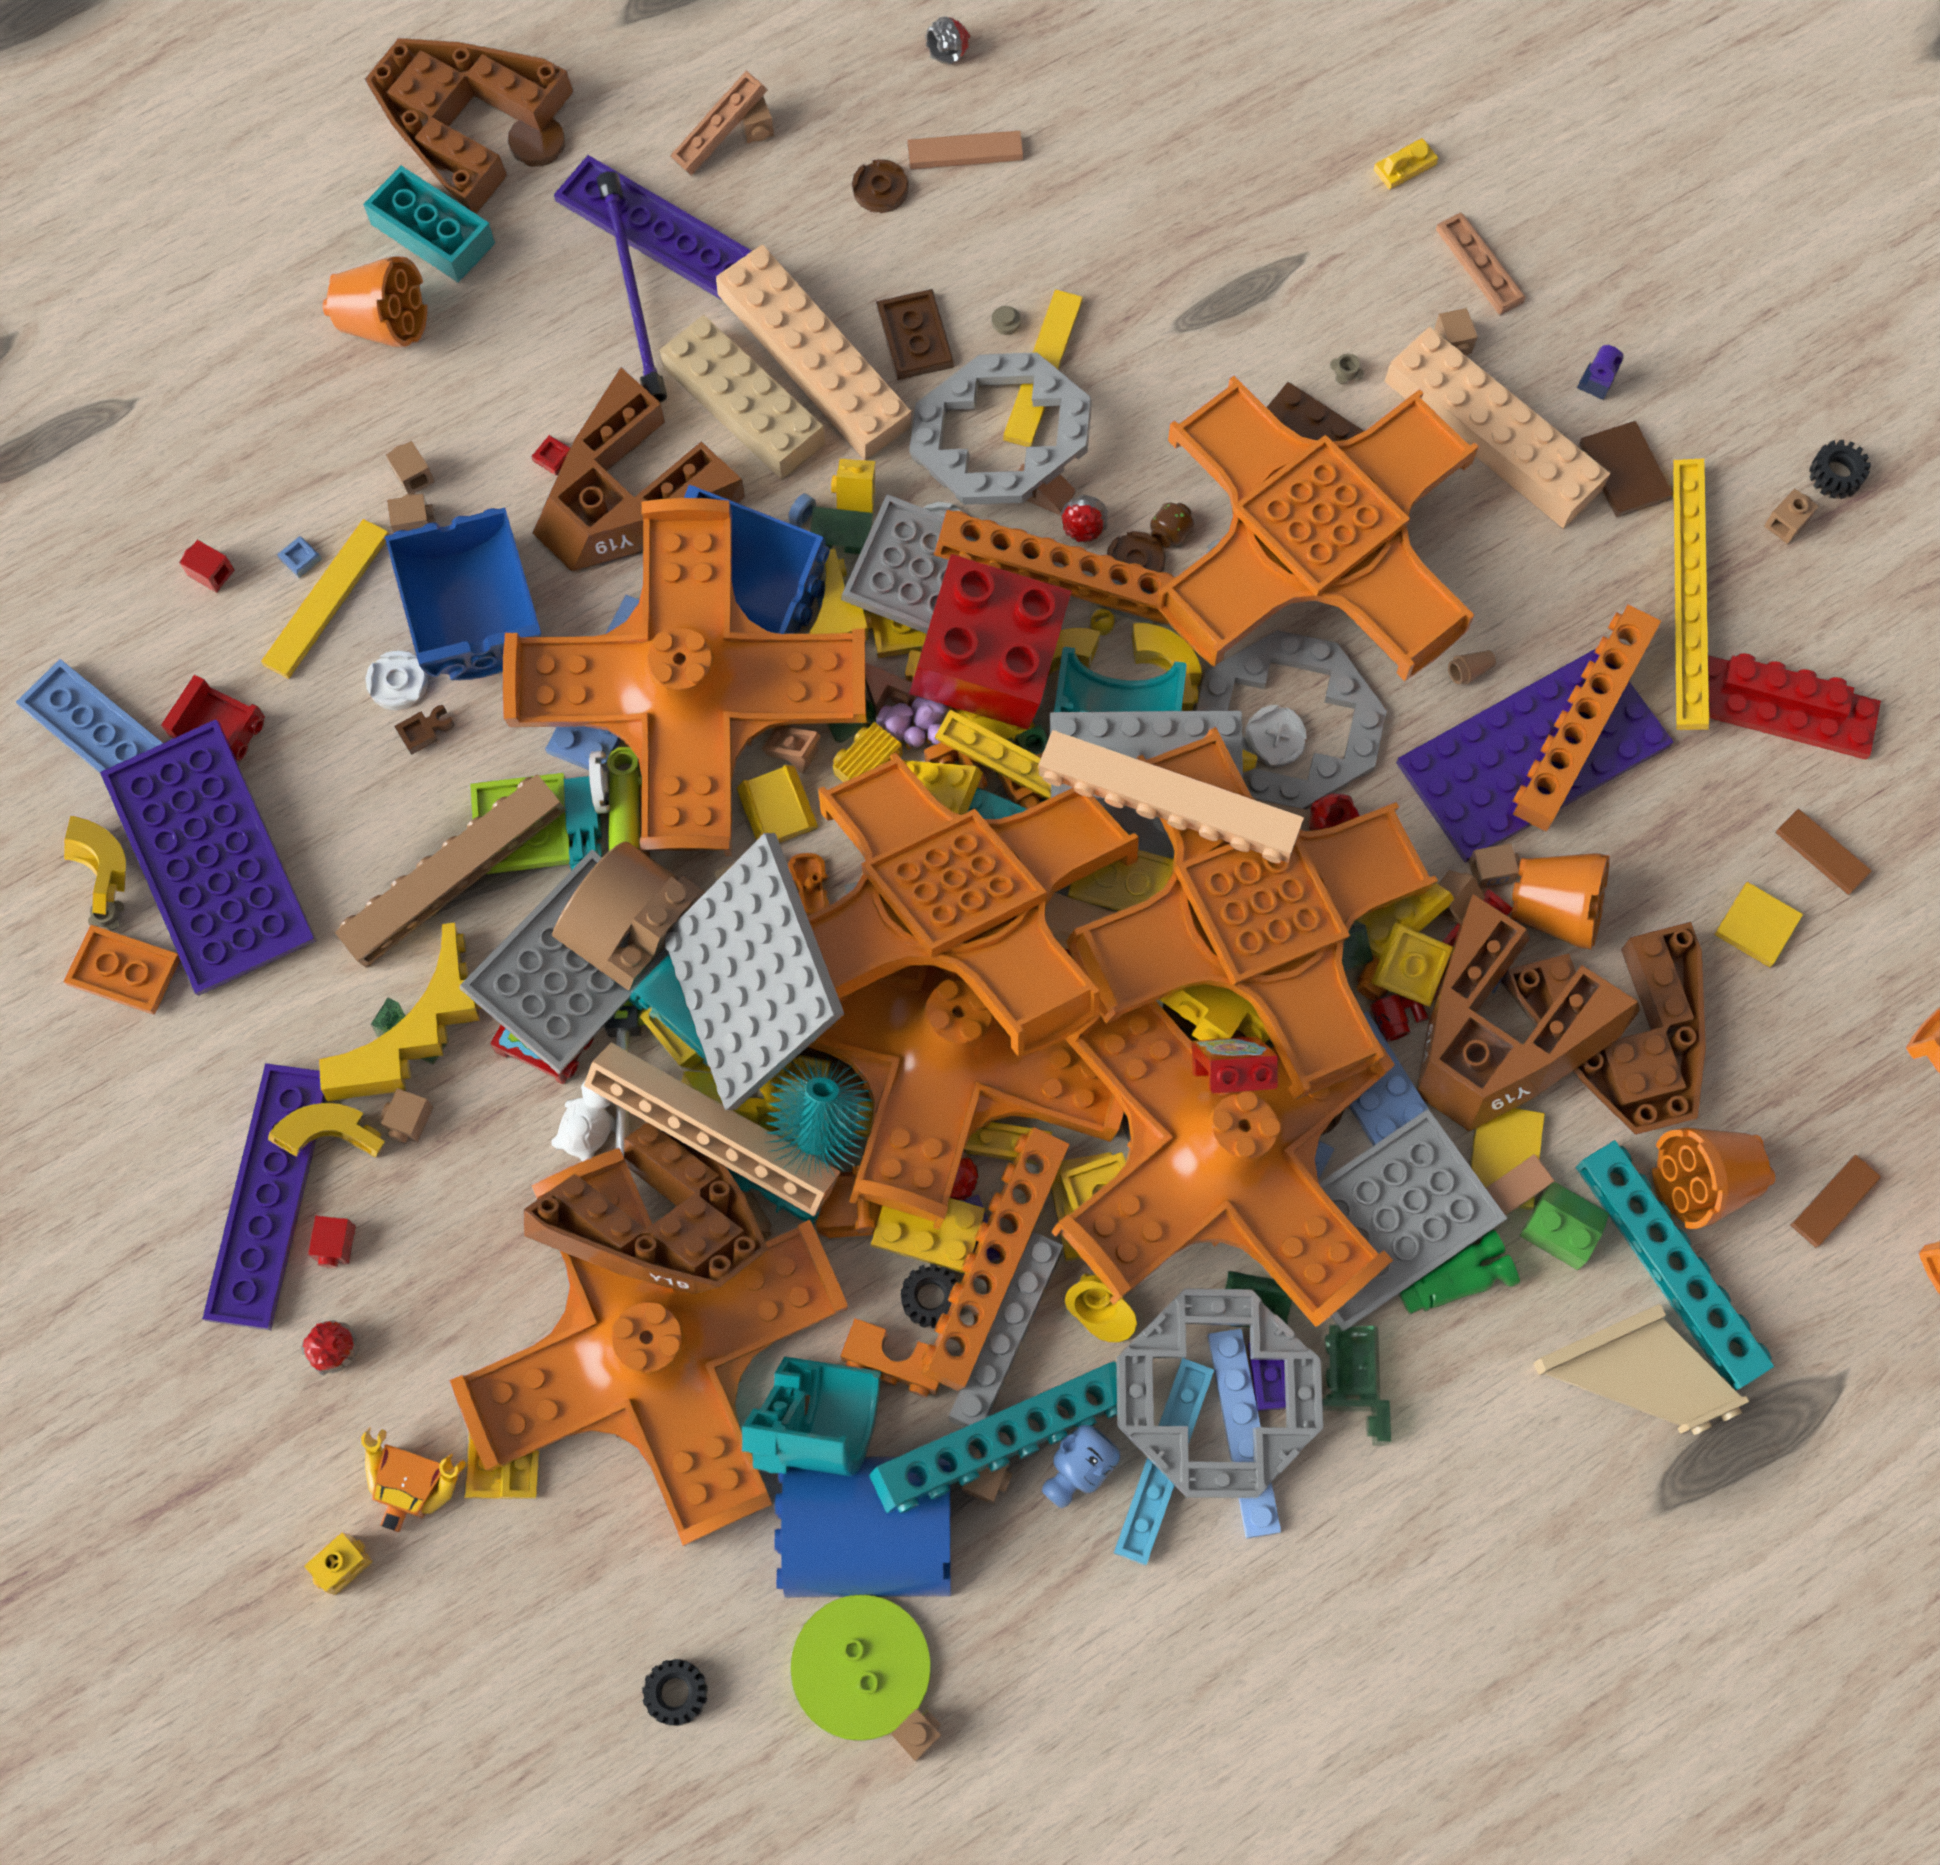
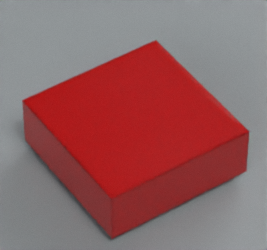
M548 435L532 454L531 458L533 462L557 476L570 447Z

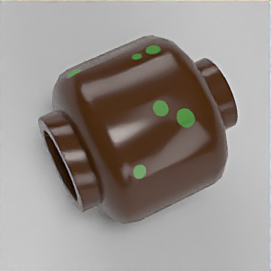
M1168 502L1163 504L1150 521L1151 536L1155 537L1162 547L1180 546L1193 530L1194 519L1191 516L1192 512L1189 507L1183 503Z

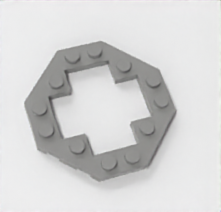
M1037 352L978 355L915 404L909 449L910 455L919 465L922 464L929 470L930 475L942 486L948 487L964 505L1024 503L1033 496V490L1042 483L1047 485L1065 471L1064 466L1074 458L1079 460L1088 453L1092 412L1091 397ZM1033 383V407L1060 406L1056 446L1026 447L1024 471L968 473L970 458L968 449L942 450L946 411L975 409L978 385Z
M1277 630L1220 662L1215 667L1213 666L1206 670L1196 711H1228L1234 683L1264 689L1270 662L1330 675L1324 702L1354 709L1344 759L1314 753L1308 780L1258 769H1252L1243 773V781L1254 799L1307 810L1312 807V803L1321 797L1340 791L1348 786V783L1360 776L1364 777L1374 770L1387 710L1338 643ZM1242 737V749L1250 752L1246 738Z
M1184 1289L1117 1357V1427L1187 1498H1258L1278 1474L1323 1429L1321 1359L1311 1349H1308L1295 1336L1296 1334L1261 1302L1262 1300L1253 1290ZM1186 1324L1250 1325L1251 1360H1284L1286 1428H1253L1254 1462L1189 1461L1188 1426H1154L1153 1358L1184 1359L1186 1357Z

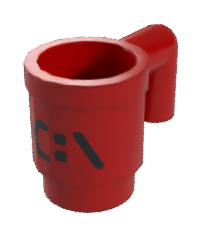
M1400 995L1385 997L1369 1006L1379 1030L1384 1034L1387 1042L1403 1038L1411 1033L1408 1026L1410 1022L1404 1009L1411 1008L1416 1023L1428 1019L1422 1004L1403 996L1400 997Z

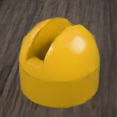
M1104 608L1098 609L1092 614L1090 619L1091 629L1100 631L1102 636L1111 633L1114 629L1115 619L1111 611Z

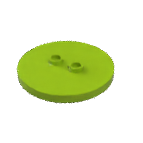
M851 1595L826 1604L816 1611L805 1623L794 1644L790 1672L793 1690L801 1708L818 1727L836 1737L854 1741H865L892 1733L916 1708L920 1707L929 1685L931 1662L925 1637L915 1620L905 1610L895 1603L877 1596Z

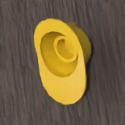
M1083 1274L1080 1282L1072 1285L1065 1296L1066 1308L1098 1339L1109 1343L1122 1342L1129 1339L1135 1332L1137 1320L1131 1306L1123 1298L1113 1305L1110 1302L1113 1294L1097 1275Z

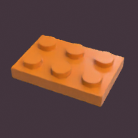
M90 925L63 982L67 986L155 1015L177 969L180 957L177 953Z

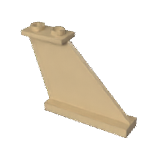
M1660 1304L1545 1355L1533 1363L1539 1376L1545 1374L1680 1426L1677 1428L1680 1434L1690 1429L1693 1435L1701 1433L1712 1427L1710 1420L1721 1416L1723 1421L1729 1420L1741 1414L1740 1406L1749 1402L1747 1396L1741 1397L1663 1319L1666 1314Z

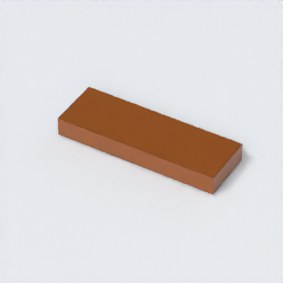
M1799 808L1775 832L1847 895L1872 871Z
M1855 1154L1790 1226L1817 1248L1877 1183L1881 1176Z

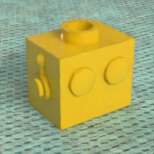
M840 458L837 475H832L831 493H836L837 511L872 513L876 489V461Z
M341 1532L306 1563L304 1567L311 1574L313 1583L318 1588H322L326 1593L337 1595L373 1561L365 1552L364 1548L366 1546L360 1540L357 1541L353 1536Z

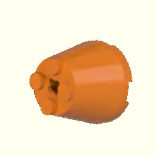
M404 256L386 257L347 271L333 273L329 279L327 298L323 301V312L326 316H330L336 329L342 333L392 347H407L412 342L420 340L426 326L428 305L422 304L419 285L424 281L417 266Z
M1600 853L1521 858L1518 876H1521L1520 882H1515L1512 901L1516 902L1513 905L1511 919L1578 948L1592 950V946H1595L1603 913L1602 907L1605 887L1608 884L1610 856Z
M1680 1128L1666 1132L1656 1144V1147L1659 1149L1657 1167L1652 1168L1656 1193L1659 1200L1668 1207L1670 1213L1675 1214L1678 1219L1685 1223V1228L1688 1229L1702 1228L1718 1222L1764 1195L1768 1187L1773 1185L1776 1180L1775 1172L1770 1167L1768 1156L1764 1150V1142L1756 1134Z

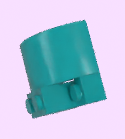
M1063 647L1054 712L1182 711L1187 664L1174 661L1173 666L1166 673L1151 679L1120 680L1100 675L1088 669L1077 658L1075 648Z
M784 1356L774 1373V1386L760 1409H752L742 1426V1451L753 1453V1468L765 1470L769 1473L786 1474L789 1467H796L844 1476L855 1475L863 1464L871 1442L878 1410L881 1372ZM810 1395L807 1415H805V1396Z

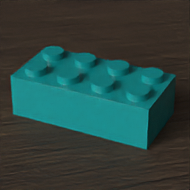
M402 165L363 204L372 226L458 283L495 244L489 222Z

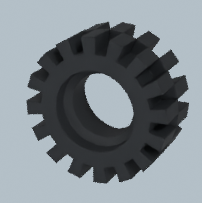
M1839 440L1837 444L1835 441L1829 442L1828 445L1825 444L1817 453L1809 469V472H1812L1809 476L1810 481L1816 480L1813 484L1815 489L1821 486L1823 489L1820 493L1825 496L1827 491L1831 492L1830 498L1833 499L1838 494L1840 499L1846 498L1847 495H1854L1870 473L1868 470L1871 467V463L1867 462L1869 459L1867 453L1861 455L1862 447L1859 446L1857 449H1854L1855 443L1851 441L1846 446L1845 440ZM1831 462L1843 464L1850 471V476L1843 477L1835 474L1830 469L1829 464Z
M930 1264V1267L921 1265L916 1271L913 1269L909 1273V1277L904 1279L903 1288L901 1289V1302L906 1316L908 1315L913 1323H919L920 1327L932 1326V1328H935L942 1313L948 1314L952 1302L948 1301V1297L957 1282L956 1276L952 1272L949 1273L947 1268L943 1266L941 1268L936 1267V1264ZM927 1284H935L944 1292V1300L936 1308H926L918 1300L920 1289Z
M680 1659L665 1660L660 1665H655L651 1669L652 1672L646 1676L644 1680L646 1681L645 1686L642 1687V1694H644L643 1704L647 1707V1712L656 1721L666 1725L680 1726L690 1723L697 1715H700L708 1699L706 1698L708 1685L705 1683L703 1673L695 1665ZM673 1678H680L685 1681L689 1690L687 1700L677 1707L667 1705L662 1698L664 1684Z

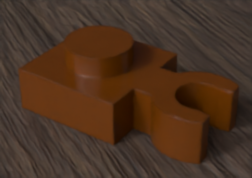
M444 705L436 706L431 711L430 716L426 718L422 711L394 726L411 755L436 742L438 738L435 732L448 731L454 727L455 724L451 717L444 721H439V718L447 713Z

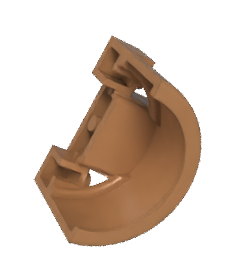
M627 841L621 842L605 854L581 882L558 918L552 936L630 991L648 971L652 961L665 948L667 933L671 931L674 924L706 892L683 875L679 879V877ZM631 932L627 942L628 946L625 948L619 947L627 933Z

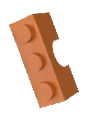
M854 1318L840 1355L842 1362H845L846 1366L880 1371L882 1383L896 1386L897 1382L910 1386L909 1392L920 1397L927 1398L928 1394L937 1395L941 1383L921 1374L925 1364L921 1363V1359L928 1344L918 1341L913 1354L907 1360L900 1362L892 1361L883 1353V1346L887 1338L886 1329Z

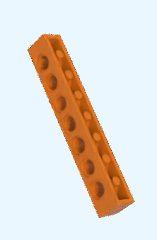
M946 511L934 556L949 560L950 555L954 554L1071 590L1070 596L1168 625L1169 622L1156 607L1158 591L1175 578L1170 573H1158L1145 569L1140 564H1128L1118 561L1110 555L1091 553L1082 547L1061 544L1049 537L1041 538L1028 534L1022 529H1011L998 525V523L992 520L977 519L962 511ZM965 536H971L976 541H969ZM994 545H1001L1006 550L997 549ZM1024 554H1031L1035 559L1027 558ZM1053 562L1061 563L1064 567H1057ZM1083 571H1088L1092 573L1093 576H1087L1083 573ZM1112 580H1118L1122 585H1117ZM1141 588L1148 589L1152 594L1145 593Z
M1629 604L1626 606L1623 614L1615 613L1607 628L1613 631L1609 639L1604 636L1602 637L1594 652L1600 656L1596 663L1589 661L1581 675L1582 678L1586 679L1583 687L1575 686L1567 701L1573 704L1569 712L1562 710L1554 724V727L1559 729L1556 736L1548 735L1540 750L1545 753L1543 760L1540 762L1535 759L1526 775L1532 780L1528 787L1521 785L1515 795L1513 802L1518 805L1513 815L1547 832L1661 620ZM1619 639L1628 641L1630 645L1623 644ZM1606 663L1613 664L1617 669L1609 668ZM1593 688L1601 689L1604 694L1596 693ZM1579 712L1588 714L1591 719L1583 718ZM1565 737L1574 738L1577 744L1569 743ZM1551 762L1560 763L1564 769L1555 768ZM1537 787H1545L1549 790L1550 794L1541 793Z
M1033 1127L1026 1134L1021 1133L1013 1150L1018 1154L1014 1163L1009 1162L1004 1169L1001 1181L1005 1183L1001 1193L995 1192L989 1203L988 1210L992 1213L988 1222H982L974 1240L979 1243L975 1252H969L964 1260L961 1270L966 1273L961 1284L956 1282L950 1292L948 1301L952 1302L948 1314L942 1313L936 1324L934 1332L939 1334L934 1346L929 1344L922 1356L921 1363L925 1364L921 1374L956 1391L965 1388L1070 1145L1069 1143L1036 1127ZM1027 1159L1037 1163L1039 1167L1038 1174L1028 1171L1026 1168ZM1013 1189H1020L1025 1193L1026 1202L1024 1204L1018 1203L1014 1199ZM1001 1218L1008 1219L1012 1223L1013 1232L1011 1234L1005 1233L1001 1229ZM988 1248L998 1251L1000 1255L999 1264H994L988 1260L986 1255ZM975 1278L982 1279L986 1283V1294H979L975 1291L973 1287ZM961 1309H968L972 1312L974 1316L972 1325H966L961 1321ZM949 1339L959 1343L961 1351L958 1357L948 1353L946 1343Z

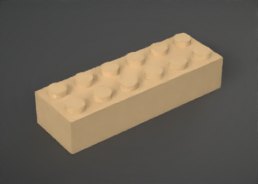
M704 314L660 349L663 368L781 480L825 445L823 425Z

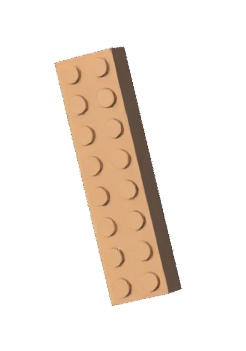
M763 244L716 276L717 291L720 298L863 460L869 459L911 428L912 411Z
M1430 326L1390 362L1385 383L1405 399L1420 389L1424 393L1422 400L1470 446L1474 442L1479 446L1475 455L1476 458L1563 529L1602 492L1611 473Z

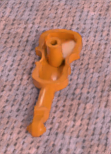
M800 853L791 857L787 865L798 889L806 915L808 916L829 906V900L826 896L827 891L822 886V882L828 878V875L825 873V862L822 857L814 853Z

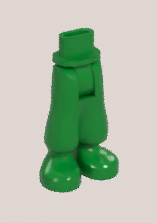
M1491 1229L1480 1237V1244L1468 1245L1398 1293L1408 1313L1412 1314L1420 1309L1426 1312L1429 1309L1448 1304L1463 1297L1490 1290L1497 1280H1501L1508 1287L1520 1284L1517 1269L1508 1254L1492 1264L1481 1266L1483 1261L1498 1257L1506 1251L1504 1243L1496 1231Z

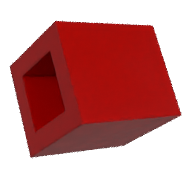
M198 539L191 547L184 551L182 559L179 561L188 577L216 593L235 571L226 555Z
M315 1215L308 1255L317 1261V1265L320 1267L338 1268V1264L349 1265L356 1225L347 1218Z

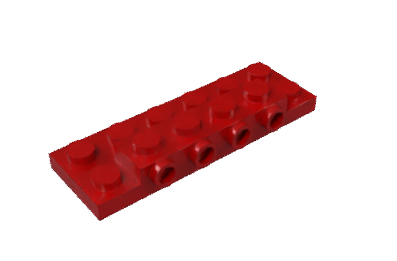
M1741 653L1737 656L1732 655L1730 660L1708 655L1710 719L1865 760L1871 755L1881 700L1854 694L1855 687L1848 686L1847 681L1842 678L1833 677L1828 680L1817 678V674L1808 669H1802L1798 672L1790 671L1781 662L1771 661L1767 664L1756 662V658L1751 654Z

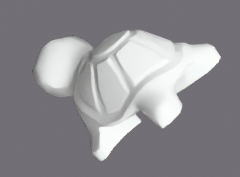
M583 1083L581 1086L583 1098L568 1100L565 1103V1107L568 1109L563 1115L558 1134L552 1139V1146L556 1149H564L570 1155L579 1157L581 1161L594 1157V1153L607 1140L611 1130L616 1133V1119L604 1110L611 1104V1101L586 1088Z

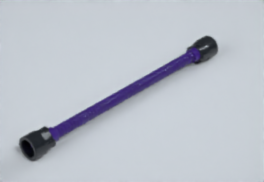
M608 171L598 175L596 180L600 198L606 202V206L610 211L644 369L643 376L640 377V383L661 403L667 399V392L663 375L660 376L655 368L620 210V200L623 199L621 182L618 173Z

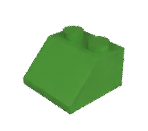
M1553 1182L1545 1188L1519 1236L1572 1268L1579 1270L1587 1263L1602 1236L1609 1213L1560 1184Z

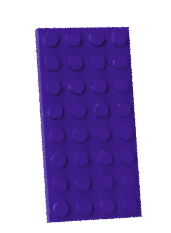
M1596 648L1397 759L1396 764L1465 863L1469 861L1474 850L1496 846L1532 825L1513 815L1518 805L1513 802V799L1520 786L1528 787L1532 780L1526 775L1535 759L1540 762L1543 760L1545 753L1540 751L1548 735L1556 736L1559 729L1554 727V724L1562 710L1569 712L1573 704L1567 701L1576 685L1583 687L1586 679L1582 678L1581 675L1589 661L1596 663L1600 656L1594 653ZM1606 663L1609 668L1617 669L1613 664ZM1630 681L1626 685L1560 809L1666 750L1673 744L1674 741ZM1593 688L1596 693L1604 694L1601 689ZM1579 712L1583 718L1591 719L1588 714ZM1565 737L1569 743L1577 744L1574 738ZM1551 762L1555 768L1564 769L1560 763ZM1537 787L1541 793L1550 794L1549 790L1545 787Z
M217 719L100 772L195 994L200 996L317 941L222 726Z

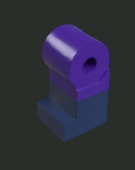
M1611 345L1601 346L1593 362H1590L1577 389L1604 400L1624 359L1623 353Z

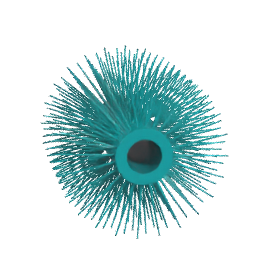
M821 1061L818 1078H816V1074L814 1077L811 1067L809 1069L813 1076L811 1080L804 1071L802 1072L808 1082L791 1071L788 1072L800 1083L778 1076L793 1087L772 1084L787 1093H770L783 1101L769 1103L782 1111L767 1113L780 1119V1121L767 1124L775 1127L779 1125L778 1128L781 1130L765 1133L788 1135L775 1141H769L791 1142L784 1147L775 1149L776 1151L798 1145L797 1148L780 1158L782 1159L788 1154L790 1155L794 1151L796 1153L798 1149H801L797 1156L799 1157L802 1152H805L808 1158L810 1154V1166L812 1155H815L816 1173V1156L818 1166V1155H820V1158L822 1155L825 1165H828L823 1156L824 1153L827 1154V1157L831 1158L832 1162L836 1163L839 1169L841 1168L828 1153V1150L841 1159L844 1158L835 1149L857 1156L843 1146L851 1145L849 1147L862 1148L849 1140L865 1139L853 1133V1131L867 1130L855 1122L869 1119L856 1112L871 1109L855 1103L872 1100L848 1097L872 1090L845 1091L852 1086L860 1084V1082L838 1087L845 1081L853 1078L854 1075L836 1084L841 1075L839 1074L833 1081L831 1080L833 1073H831L830 1078L829 1076L825 1078V1069L824 1077H822Z

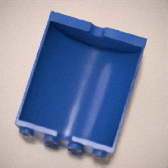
M690 484L684 498L728 500ZM728 500L732 510V585L737 604L748 620L767 632L798 634L802 626L807 627L813 615V610L811 609L815 598H819L823 591L824 581L821 580L830 548L826 546L824 537Z
M505 507L500 509L490 508L483 513L471 516H458L452 520L451 525L440 527L438 523H428L421 528L409 531L399 530L392 535L385 536L420 668L426 674L435 678L440 674H446L450 676L451 680H472L503 672L505 633H518L520 637H542Z
M899 1456L865 1457L860 1469L853 1476L789 1467L786 1474L778 1473V1481L783 1483L782 1493H776L775 1514L778 1515V1518H781V1529H775L774 1548L778 1554H781L782 1567L777 1568V1589H783L785 1598L846 1597L851 1595L951 1597L950 1491L933 1500L930 1499L929 1495L918 1499L919 1505L905 1513L900 1514L898 1509L887 1514L869 1475L877 1466ZM938 1459L940 1469L950 1473L949 1462L944 1459ZM911 1472L907 1474L908 1480L912 1485L921 1486V1480L917 1474Z

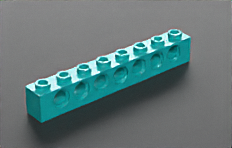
M1613 1140L1584 1158L1575 1168L1604 1210L1609 1213L1613 1223L1719 1375L1735 1391L1744 1387L1775 1367L1770 1361L1772 1359L1770 1352L1753 1337L1750 1332L1751 1326L1743 1315L1737 1314L1730 1304L1731 1298L1728 1292L1722 1286L1715 1283L1710 1275L1711 1270L1706 1261L1701 1257H1697L1690 1247L1691 1241L1682 1229H1678L1670 1219L1671 1213L1668 1207L1662 1201H1658L1651 1192L1652 1187L1649 1180L1644 1174L1638 1173L1632 1165V1157L1624 1146H1619L1616 1140ZM1610 1173L1619 1174L1623 1179V1186L1615 1185L1611 1181ZM1631 1200L1641 1204L1643 1214H1637L1631 1209ZM1650 1228L1657 1229L1661 1233L1662 1242H1657L1651 1238L1649 1234ZM1670 1256H1674L1681 1261L1682 1270H1676L1670 1265ZM1690 1284L1699 1287L1702 1292L1701 1299L1694 1298L1690 1294ZM1710 1313H1715L1720 1317L1722 1321L1721 1328L1711 1324L1709 1320ZM1730 1341L1739 1344L1742 1350L1741 1357L1735 1356L1730 1351Z
M1115 1360L877 1466L869 1476L886 1513L888 1514L898 1509L900 1514L905 1513L919 1505L918 1499L929 1495L931 1500L936 1499L949 1492L948 1486L959 1481L960 1485L964 1486L980 1477L978 1472L988 1467L991 1472L1005 1467L1010 1463L1008 1458L1019 1454L1021 1459L1037 1452L1039 1450L1038 1445L1047 1440L1050 1445L1056 1444L1068 1436L1067 1431L1082 1425L1094 1426L1097 1424L1096 1418L1106 1414L1108 1419L1117 1416V1364ZM1086 1393H1090L1096 1398L1097 1405H1093L1087 1400ZM1057 1406H1062L1067 1410L1069 1419L1063 1418L1058 1413ZM1028 1419H1033L1039 1424L1040 1432H1036L1029 1427ZM998 1432L1007 1434L1011 1445L1003 1444L999 1439ZM969 1445L975 1446L980 1450L981 1459L971 1456L968 1450ZM938 1459H944L949 1462L951 1473L940 1469ZM908 1473H915L919 1476L921 1480L920 1487L914 1486L909 1482Z

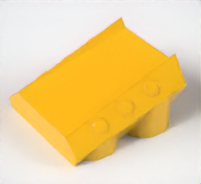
M785 764L777 770L750 780H743L737 787L742 807L749 819L756 841L764 833H775L779 843L818 828L795 766Z

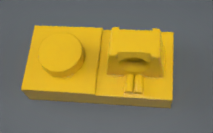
M1420 138L1375 163L1374 170L1389 190L1436 166L1438 157L1426 141Z

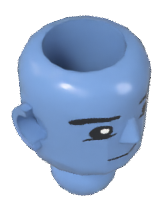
M1082 1425L1075 1428L1070 1435L1063 1438L1060 1447L1054 1454L1053 1463L1059 1472L1054 1478L1044 1482L1042 1486L1043 1494L1059 1508H1065L1071 1503L1073 1493L1077 1488L1084 1493H1093L1119 1463L1120 1451L1095 1427Z

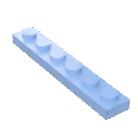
M1242 1329L1210 1333L1207 1337L1231 1462H1254L1253 1428L1261 1426ZM1272 1482L1258 1498H1238L1246 1539L1281 1533Z

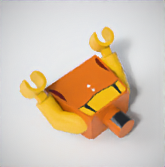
M369 1427L361 1437V1443L366 1448L365 1470L368 1489L372 1494V1500L388 1506L380 1526L399 1533L407 1513L423 1519L426 1514L434 1513L452 1498L458 1480L457 1474L464 1470L466 1462L461 1460L454 1467L451 1464L452 1453L439 1463L385 1444L383 1448L380 1445L386 1439L387 1432L381 1429L376 1440L372 1438L370 1434L371 1427Z

